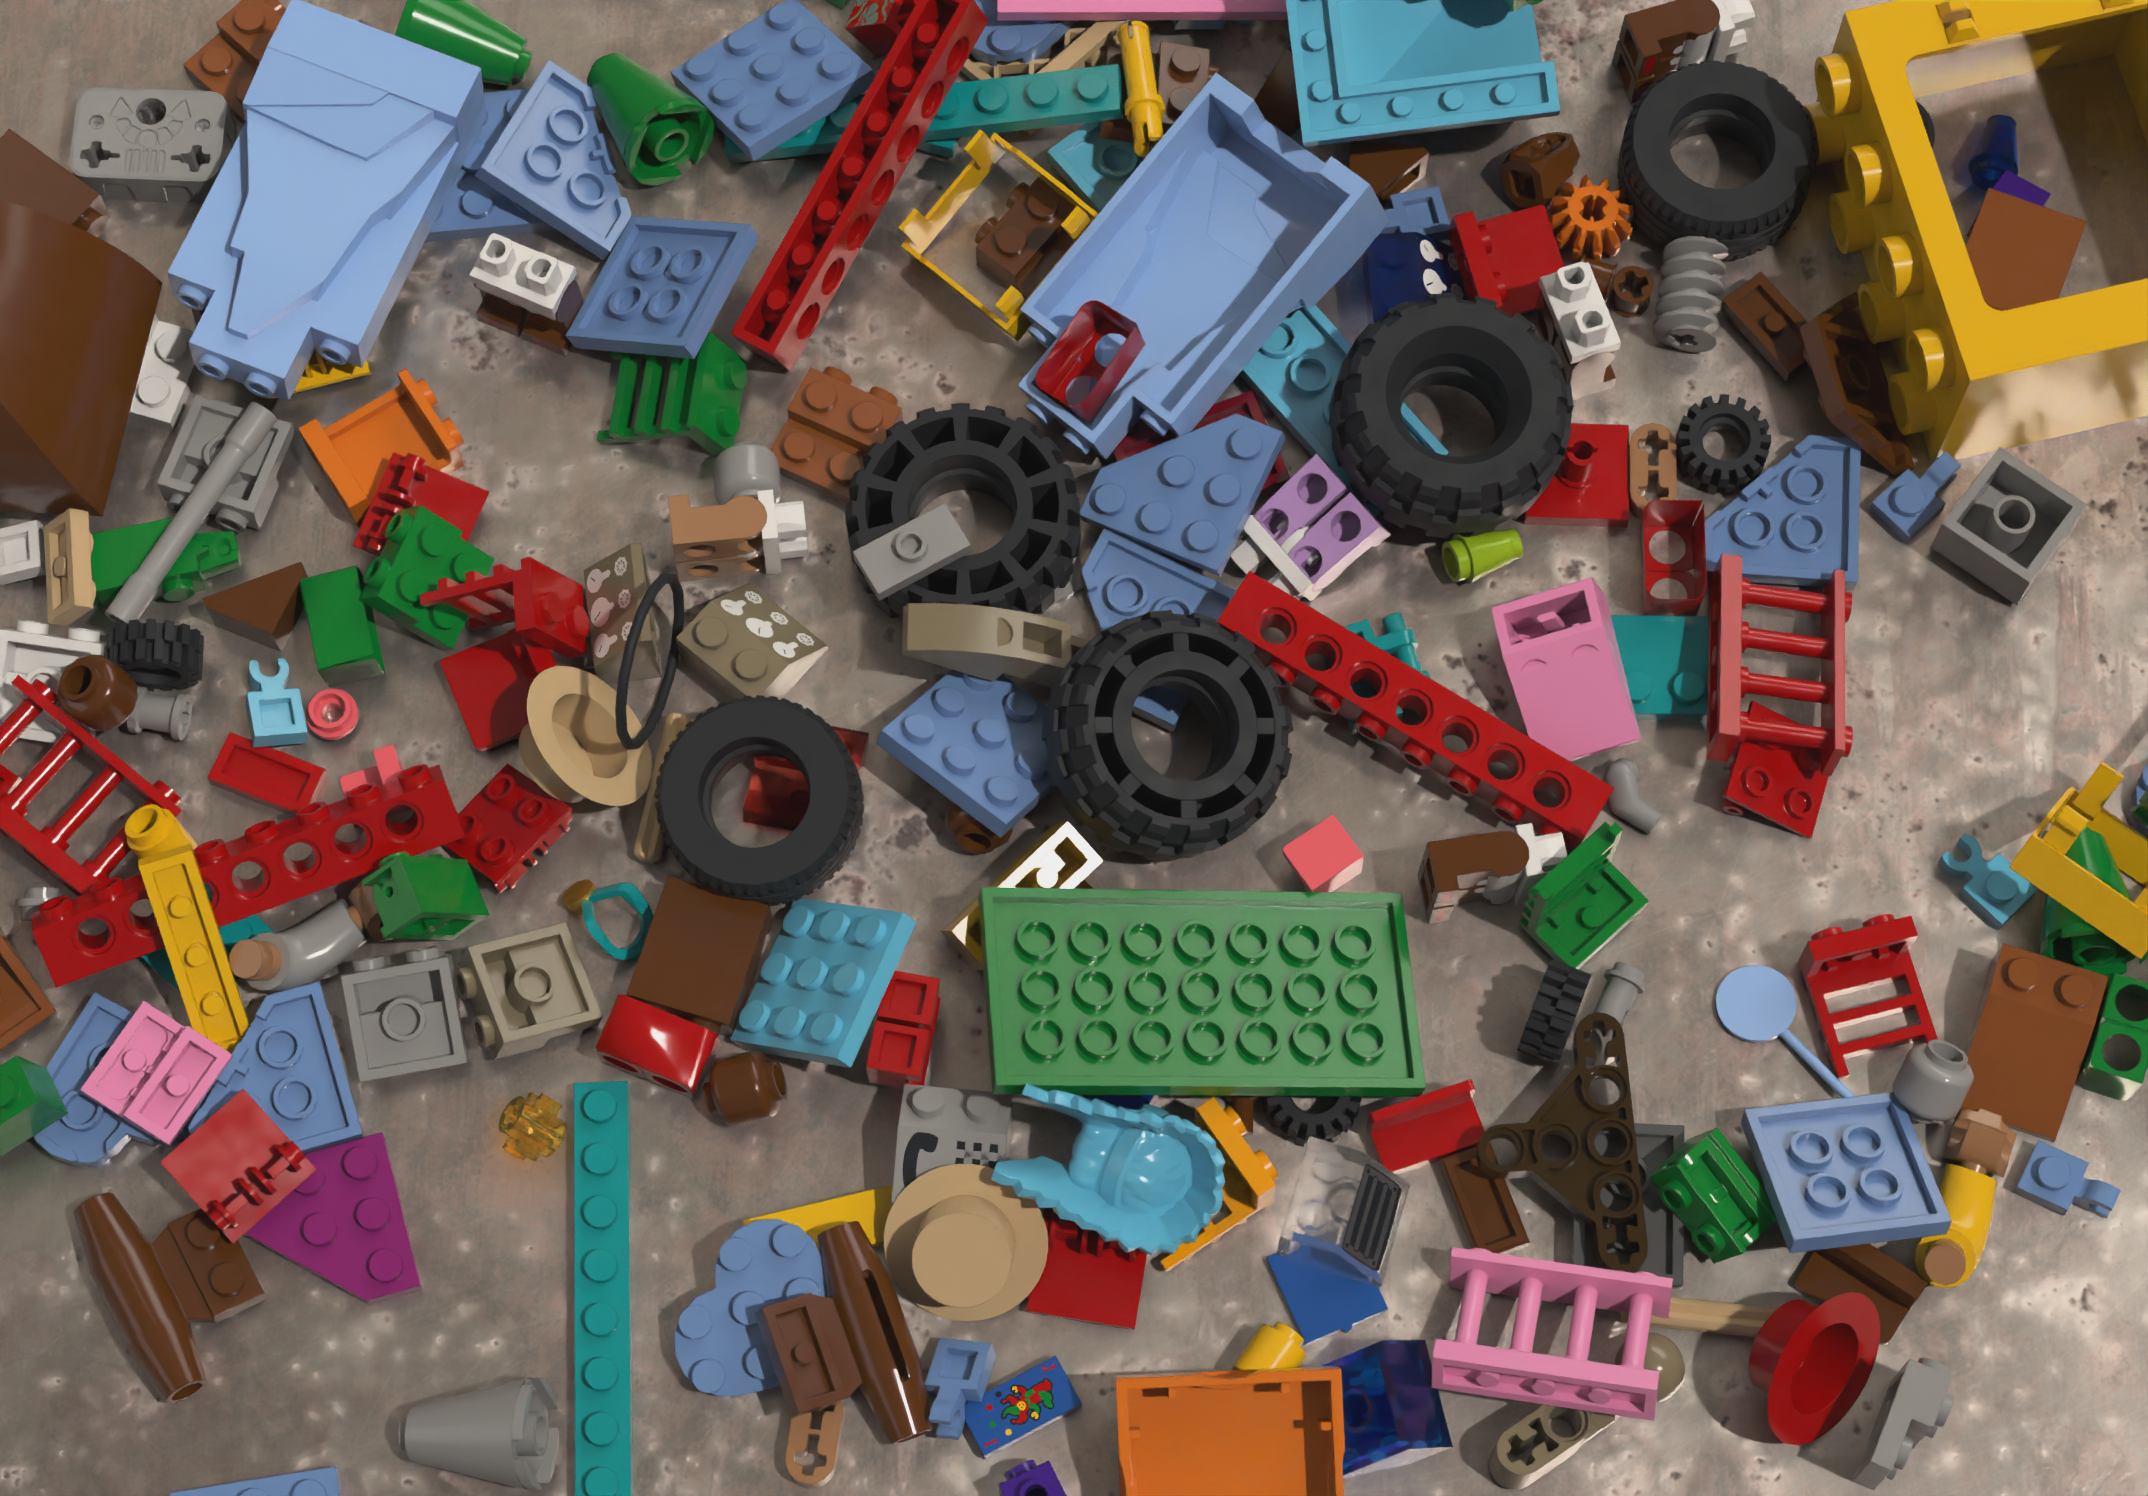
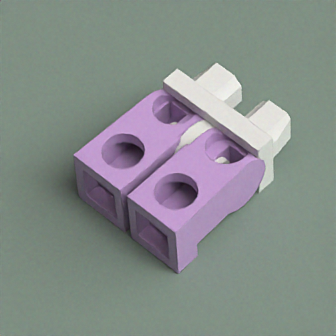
M1315 454L1257 511L1255 516L1251 515L1243 528L1246 534L1237 542L1230 557L1246 574L1249 571L1255 573L1270 559L1280 571L1268 582L1298 600L1304 596L1312 601L1322 592L1323 588L1337 579L1345 568L1371 546L1376 548L1391 534L1362 501L1357 498L1328 463Z

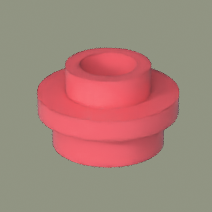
M330 688L318 692L311 698L306 707L305 716L310 730L316 736L325 740H338L354 730L359 719V709L354 698L349 693L341 689ZM337 709L342 711V716L338 721L334 723L324 721L326 713L330 710Z

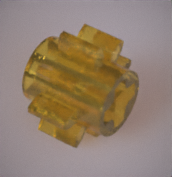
M530 1092L526 1099L522 1096L512 1099L503 1110L498 1125L500 1132L509 1136L503 1145V1149L522 1160L529 1158L534 1162L537 1161L539 1154L543 1157L551 1156L562 1144L567 1131L566 1123L556 1117L561 1111L562 1104L543 1093L537 1096Z

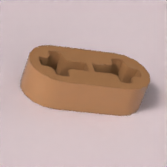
M1655 423L1644 424L1637 428L1632 434L1629 443V510L1639 520L1642 519L1644 508L1648 504L1647 497H1644L1648 480L1655 481L1656 495L1662 497L1660 500H1675L1677 494L1675 437L1669 429ZM1649 440L1655 441L1656 449L1660 450L1655 466H1648V452L1643 449L1646 441Z
M844 1401L832 1405L835 1406L833 1412H824L820 1430L812 1429V1412L794 1418L791 1417L785 1465L791 1479L798 1486L807 1489L819 1488L827 1484L833 1477L837 1466L845 1416ZM810 1439L819 1440L817 1447L820 1459L826 1460V1464L824 1467H815L813 1475H804L802 1465L795 1463L796 1458L807 1455Z

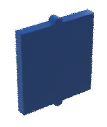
M1348 1223L1315 1237L1306 1234L1302 1237L1301 1243L1266 1257L1300 1336L1304 1339L1305 1346L1341 1330L1343 1333H1350L1353 1325L1388 1311V1307L1370 1268L1342 1249Z

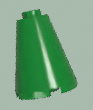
M407 0L395 36L480 67L482 82L511 86L515 77L524 80L533 56L532 51L525 49L527 44L525 37L469 0Z
M622 53L602 56L592 65L587 77V85L592 89L597 108L627 171L639 182L646 185H660L674 181L683 175L678 168L682 167L690 159L696 164L704 156L712 141L715 125L713 118L708 114L706 107L700 101Z
M2085 827L2065 855L2132 901L2105 837L2091 828ZM2045 894L2039 955L2108 977L2112 973L2124 974L2127 972L2126 963L2137 956L2051 896ZM2147 950V952L2145 953V955L2142 957V959L2139 958V963H2140V964H2141L2144 960H2146L2147 955H2148V950Z

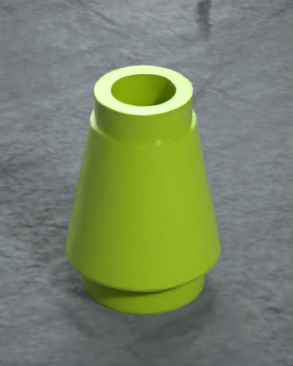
M1514 528L1495 530L1476 536H1471V533L1454 534L1451 541L1444 542L1442 545V560L1448 576L1454 582L1463 580L1467 584L1511 563L1513 560L1521 558L1523 555L1522 541Z

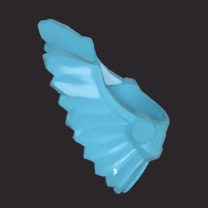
M1026 1083L1022 1095L1082 1122V1129L1076 1136L1075 1143L1072 1146L1073 1157L1068 1165L1045 1156H1039L1034 1159L999 1161L996 1163L991 1177L992 1181L1001 1185L1013 1186L1016 1196L1036 1200L1038 1208H1053V1211L1060 1219L1074 1221L1081 1229L1097 1231L1104 1242L1117 1240L1119 1246L1126 1253L1138 1248L1140 1251L1152 1256L1157 1251L1174 1254L1180 1244L1195 1242L1200 1229L1209 1226L1211 1216L1215 1215L1222 1207V1187L1225 1183L1222 1170L1225 1160L1222 1152L1216 1148V1141L1206 1131H1201L1200 1127L1195 1126L1187 1119L1181 1120L1179 1116L1169 1115L1167 1111L1160 1107L1143 1104L1137 1110L1127 1109L1122 1106L1116 1107L1096 1098L1090 1101L1079 1095L1059 1090L1047 1091Z

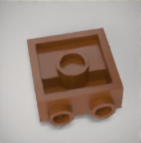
M241 0L216 22L219 33L183 64L186 73L205 91L217 92L224 97L231 114L243 125L246 122L242 104L267 45L286 11L278 0Z
M827 366L823 372L810 367L787 409L789 418L771 451L779 462L780 475L848 504L850 502L848 488L853 473L864 469L862 456L872 443L878 442L882 444L887 439V429L899 421H904L903 411L901 407L897 406V398L882 388L872 387L868 393L852 386L853 381L851 377L835 367Z

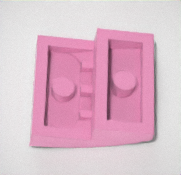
M143 1001L80 1090L82 1094L113 1114L170 1146L233 1058V1055L189 1026H182Z

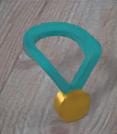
M584 879L576 882L566 890L563 895V902L572 912L582 910L588 931L597 941L600 949L608 956L628 960L641 954L654 915L647 901L634 884L623 882L597 889L592 881ZM621 896L637 911L640 918V930L633 943L627 947L617 948L609 941L596 921L594 902Z

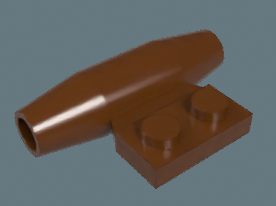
M102 1193L89 1198L75 1209L74 1216L93 1280L128 1351L167 1403L183 1401L201 1391L207 1384L190 1322L218 1323L264 1301L265 1293L239 1241L237 1240L233 1244L201 1208L167 1223V1227L151 1244L113 1193Z
M859 1221L848 1222L822 1232L817 1237L828 1297L809 1293L763 1307L755 1313L791 1417H798L841 1403L849 1398L859 1386L891 1445L909 1441L932 1431L933 1426L929 1420L930 1409L921 1361L889 1274Z

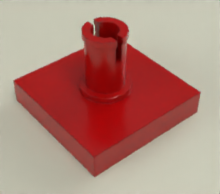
M1571 423L1572 430L1564 458L1550 485L1534 502L1532 507L1524 512V525L1627 528L1629 522V425Z

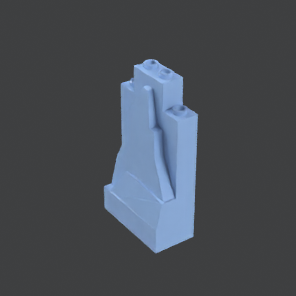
M302 0L290 1L267 45L242 103L246 122L167 272L173 296L180 303L188 308L199 311L206 308L189 340L194 365L202 373L213 379L224 380L227 377L243 383L249 391L260 397L272 398L274 395L287 401L290 400L314 350L318 351L323 358L332 363L344 365L348 362L355 366L363 367L486 119L480 67Z
M1215 73L1020 308L1031 323L1027 329L1029 334L1048 348L1018 384L1019 388L1029 398L1028 403L1025 405L1026 409L1047 426L1055 420L1067 430L1062 436L1083 454L1086 455L1092 448L1105 459L1108 458L1140 418L1161 436H1164L1168 430L1177 437L1191 432L1286 316L1303 306L1310 310L1352 268L1390 222L1372 186L1332 156L1324 163L1265 120L1251 97ZM1097 300L1137 323L1145 346L1092 424L1046 396L1036 383V373L1080 307L1088 301ZM1114 333L1102 337L1095 347L1097 362L1104 367H1108L1126 338ZM1080 376L1072 380L1066 390V399L1069 405L1082 403L1098 381L1090 376Z

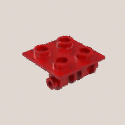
M393 452L355 538L353 547L377 557L380 556L388 539L385 537V530L392 517L402 509L419 505L463 531L460 538L468 542L489 495V491L426 466L427 461L417 455L407 453L405 457Z
M1751 701L1749 704L1748 718L1799 724L1755 701ZM1745 739L1744 743H1738L1732 754L1734 760L1729 764L1728 770L1730 774L1726 788L1721 792L1720 799L1724 802L1722 809L1732 815H1743L1744 809H1749L1807 839H1811L1829 776L1821 775V749Z
M507 763L458 814L465 837L443 846L461 859H467L469 865L486 876V882L496 892L501 894L506 888L512 890L516 886L515 883L528 871L523 865V861L531 867L537 864L536 859L531 854L534 850L545 856L548 853L545 845L551 847L563 833H567L570 830L568 823L574 818L571 814L573 809L563 801L546 793L537 783Z
M244 1089L239 1091L159 1162L233 1244L317 1170L299 1147L281 1131Z
M1044 1208L1042 1216L1048 1235L1047 1260L1038 1283L1029 1294L1026 1312L1135 1330L1147 1253L1140 1251L1138 1248L1126 1253L1119 1246L1117 1240L1104 1242L1097 1231L1081 1229L1074 1221L1060 1219L1053 1211V1208Z

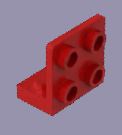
M1544 205L1530 207L1480 222L1476 221L1474 212L1469 211L1453 216L1447 231L1468 301H1473L1475 295L1498 302L1496 308L1512 317L1516 312L1521 315L1534 312L1540 290V277L1557 272L1559 268L1565 267Z
M511 609L510 611L515 622V612L514 609ZM516 628L507 631L508 633L443 658L440 662L475 749L478 752L486 751L520 737L523 727L529 722L527 716V697L533 680L542 671L557 666L549 648L517 633Z

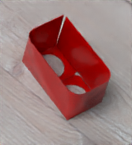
M1091 300L1084 303L1036 373L1038 387L1055 403L1092 424L1145 346L1137 323L1100 301ZM1108 334L1122 335L1126 340L1108 367L1099 364L1095 358L1097 342ZM1080 376H1090L1098 381L1082 403L1069 405L1066 399V390L1072 380Z
M1654 500L1645 506L1640 524L1643 616H1697L1707 589L1704 504L1696 518L1703 500ZM1660 531L1677 533L1685 543L1684 556L1672 564L1658 562L1653 558L1649 550L1651 538ZM1694 569V576L1692 573L1687 571ZM1670 578L1679 581L1685 587L1687 599H1659L1652 596L1650 592L1656 582L1661 579Z
M618 994L595 1048L602 1062L641 1078H647L653 1083L690 1098H695L722 1043L716 1033L705 1027L634 998Z

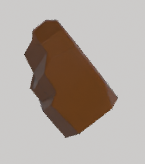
M1562 132L1546 133L1531 138L1510 151L1501 164L1504 192L1517 207L1545 206L1561 192L1568 178L1573 175V169L1580 158L1579 149L1572 134Z

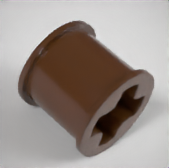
M1584 254L1581 262H1589L1603 299L1607 303L1618 264L1614 266L1586 258Z
M1627 266L1616 273L1609 302L1612 309L1618 315L1634 318L1642 315L1647 310L1654 288V282L1649 272L1638 266ZM1630 286L1633 292H1640L1639 298H1633L1629 291L1622 292L1623 287Z

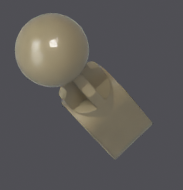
M1649 1332L1644 1369L1660 1371L1657 1403L1667 1400L1680 1388L1685 1375V1363L1680 1349L1672 1340L1661 1334ZM1624 1343L1616 1354L1614 1365L1622 1364ZM1542 1405L1501 1434L1489 1458L1490 1473L1494 1480L1505 1488L1513 1490L1525 1488L1570 1458L1578 1451L1582 1444L1613 1424L1615 1415ZM1552 1418H1563L1569 1421L1574 1428L1575 1435L1568 1438L1556 1435L1549 1426V1420ZM1534 1440L1536 1447L1532 1450L1526 1463L1522 1460L1512 1463L1508 1459L1510 1452L1515 1456L1527 1450Z

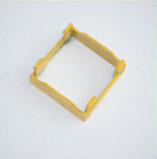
M979 129L963 149L972 158L965 169L925 217L914 208L898 227L907 236L901 247L914 260L1018 342L1031 325L1030 321L1020 310L1028 298L1025 300L1023 295L1012 285L995 304L1009 320L1005 323L930 261L922 257L921 254L1005 153L1012 156L1075 206L1074 210L1061 224L1063 229L1074 240V243L1099 213L994 132L988 138Z
M2102 761L2081 791H2078L2073 786L2066 790L2029 837L2009 868L2132 954L2142 959L2148 950V838L2103 808L2124 776ZM2053 823L2050 829L2045 834V836L2041 839V835L2045 832L2049 825ZM2085 827L2102 834L2107 841L2117 867L2145 886L2134 903L2065 855Z

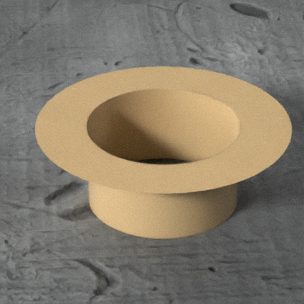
M551 667L542 671L533 680L527 697V716L529 722L523 727L519 738L522 761L538 786L558 800L576 803L588 798L600 804L610 806L631 804L645 793L651 780L652 759L648 741L646 740L638 749H625L616 731L615 705L617 692L595 675L575 667ZM627 704V731L631 739H633L643 728Z
M953 1164L931 1170L915 1179L901 1192L888 1214L884 1231V1250L890 1272L901 1290L913 1302L937 1316L958 1321H977L1001 1315L1022 1302L1034 1289L1043 1273L1048 1253V1235L1042 1213L1035 1200L1016 1196L1013 1186H1005L992 1181L991 1177L994 1171L992 1168L975 1164Z

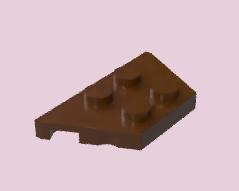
M1854 292L1799 327L1805 345L1803 355L1806 363L1813 370L1819 389L1818 403L1824 414L1828 417V420L1894 476L1899 477L1907 469L1910 471L1915 469V465L1906 437L1896 425L1889 400V384L1876 344L1869 340L1860 316L1858 293Z

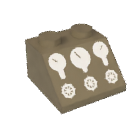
M641 542L629 544L583 570L585 580L583 601L584 609L589 619L591 637H586L587 655H583L585 669L594 668L596 676L606 684L618 683L624 648L636 611L648 587L651 585ZM653 603L647 613L636 645L629 682L662 677Z
M751 583L711 600L676 637L681 660L729 700L733 698L743 699L744 696L750 695L752 698H756V695H762L766 698L774 696L781 700L828 650V646Z

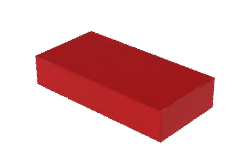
M230 732L207 778L211 785L296 817L295 813L299 809L316 802L328 774L325 768L271 747L253 748L252 740Z

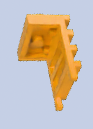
M1214 1096L1196 1108L1195 1122L1193 1124L1200 1127L1201 1131H1206L1216 1141V1148L1222 1152L1225 1164L1222 1171L1225 1183L1222 1187V1205L1229 1216L1215 1225L1210 1220L1209 1226L1200 1229L1202 1234L1197 1236L1195 1242L1180 1244L1174 1254H1170L1161 1260L1160 1264L1166 1272L1181 1262L1185 1263L1193 1257V1254L1208 1244L1212 1245L1220 1239V1236L1235 1226L1239 1227L1247 1221V1218L1274 1203L1276 1183L1273 1180L1278 1177L1275 1167L1262 1150H1258L1255 1153L1251 1150L1242 1137L1247 1133V1130L1238 1114L1231 1106L1222 1109Z

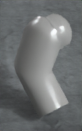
M1627 758L1617 759L1614 763L1608 765L1603 776V781L1614 787L1607 800V806L1614 814L1650 834L1663 812L1639 798L1636 779L1639 771L1636 764Z

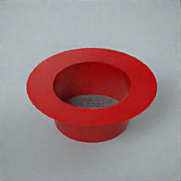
M1854 1292L1840 1294L1824 1302L1819 1307L1805 1300H1791L1775 1310L1758 1332L1749 1356V1376L1755 1387L1768 1394L1769 1423L1775 1436L1782 1442L1790 1445H1802L1823 1436L1848 1413L1864 1389L1872 1372L1880 1342L1879 1315L1873 1302L1865 1295Z

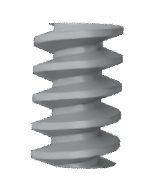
M1687 236L1669 242L1664 248L1663 261L1665 263L1661 267L1662 282L1658 287V297L1660 299L1656 303L1657 318L1653 322V334L1659 341L1674 349L1687 352H1707L1716 346V338L1711 333L1716 331L1719 326V321L1714 314L1721 310V301L1715 296L1723 293L1724 284L1718 278L1726 274V264L1721 260L1728 256V248L1724 244L1717 242L1715 238Z

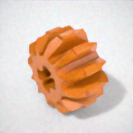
M1587 175L1581 178L1579 187L1567 181L1562 187L1561 196H1555L1551 200L1549 211L1552 216L1549 219L1553 232L1557 235L1558 248L1561 250L1572 247L1571 257L1574 262L1582 256V253H1589L1590 258L1597 261L1601 260L1602 251L1615 257L1620 251V242L1626 243L1631 237L1632 227L1629 223L1632 222L1634 216L1633 206L1624 204L1626 199L1624 188L1613 192L1609 191L1610 182L1607 177L1600 182L1599 186L1592 185Z

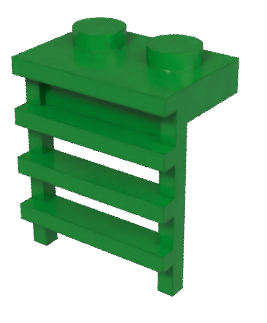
M708 332L695 359L672 357L661 425H656L667 356L612 351L611 357L616 361H621L610 427L609 430L598 431V442L601 444L689 436L715 457H718L722 451L734 445L735 436L740 427L739 411L742 392L747 383V362L714 334ZM642 358H647L635 427L630 428Z
M1605 821L1528 891L1527 895L1529 898L1524 903L1526 908L1521 913L1524 917L1518 923L1555 961L1576 969H1580L1647 908L1649 900L1612 864L1623 829L1616 822L1610 826Z

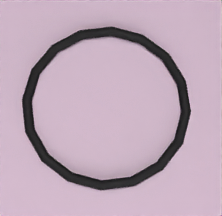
M662 573L648 587L636 611L625 644L618 676L615 705L616 731L625 749H638L651 736L663 713L674 681L680 654L676 637L683 631L685 615L683 589L676 574ZM665 584H669L673 592L674 619L666 669L655 705L643 729L635 738L631 739L627 731L626 705L635 649L645 618L657 593Z

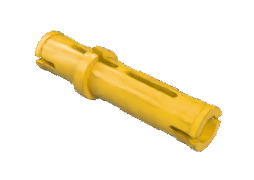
M1131 21L1133 38L1129 36L1127 23L1122 24L1117 31L1128 99L1124 103L1127 120L1132 123L1134 151L1138 156L1145 158L1151 151L1150 141H1154L1155 146L1164 136L1161 118L1164 116L1165 106L1161 95L1157 94L1149 41V27L1141 21Z

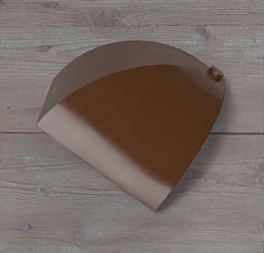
M0 200V511L62 514L67 509L73 508L88 511L89 516H103L163 283L135 259L104 240L69 223L4 200Z

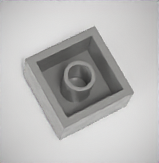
M1999 447L1943 521L1931 548L2018 606L2075 529L2087 504Z

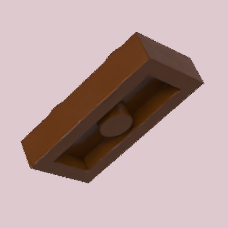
M1759 272L1722 300L1721 311L1785 381H1788L1808 366L1803 355L1805 345L1799 329L1807 321L1762 272Z

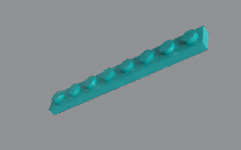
M1118 64L953 83L921 142L974 136L979 129L985 134H993L994 132L1001 133L1123 119L1121 70ZM865 94L855 97L755 161L833 152ZM725 135V155L730 164L752 161Z
M628 1081L574 1083L575 1496H633L630 1085Z

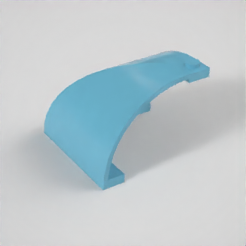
M1286 0L1304 147L1558 116L1560 113L1554 61L1542 62L1533 6L1530 4L1512 12L1504 0Z

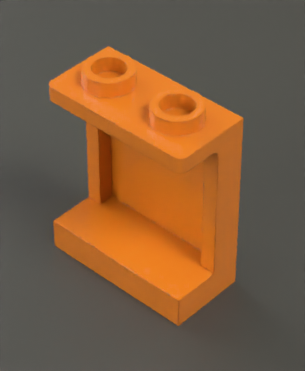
M407 368L397 373L400 384L328 427L323 429L315 418L298 428L308 452L357 528L362 525L393 452L405 457L407 453L417 455L427 461L426 466L448 475L464 466L458 447L465 443L458 429L449 417L443 421L439 419L433 409L439 404L431 388L424 378L415 382Z

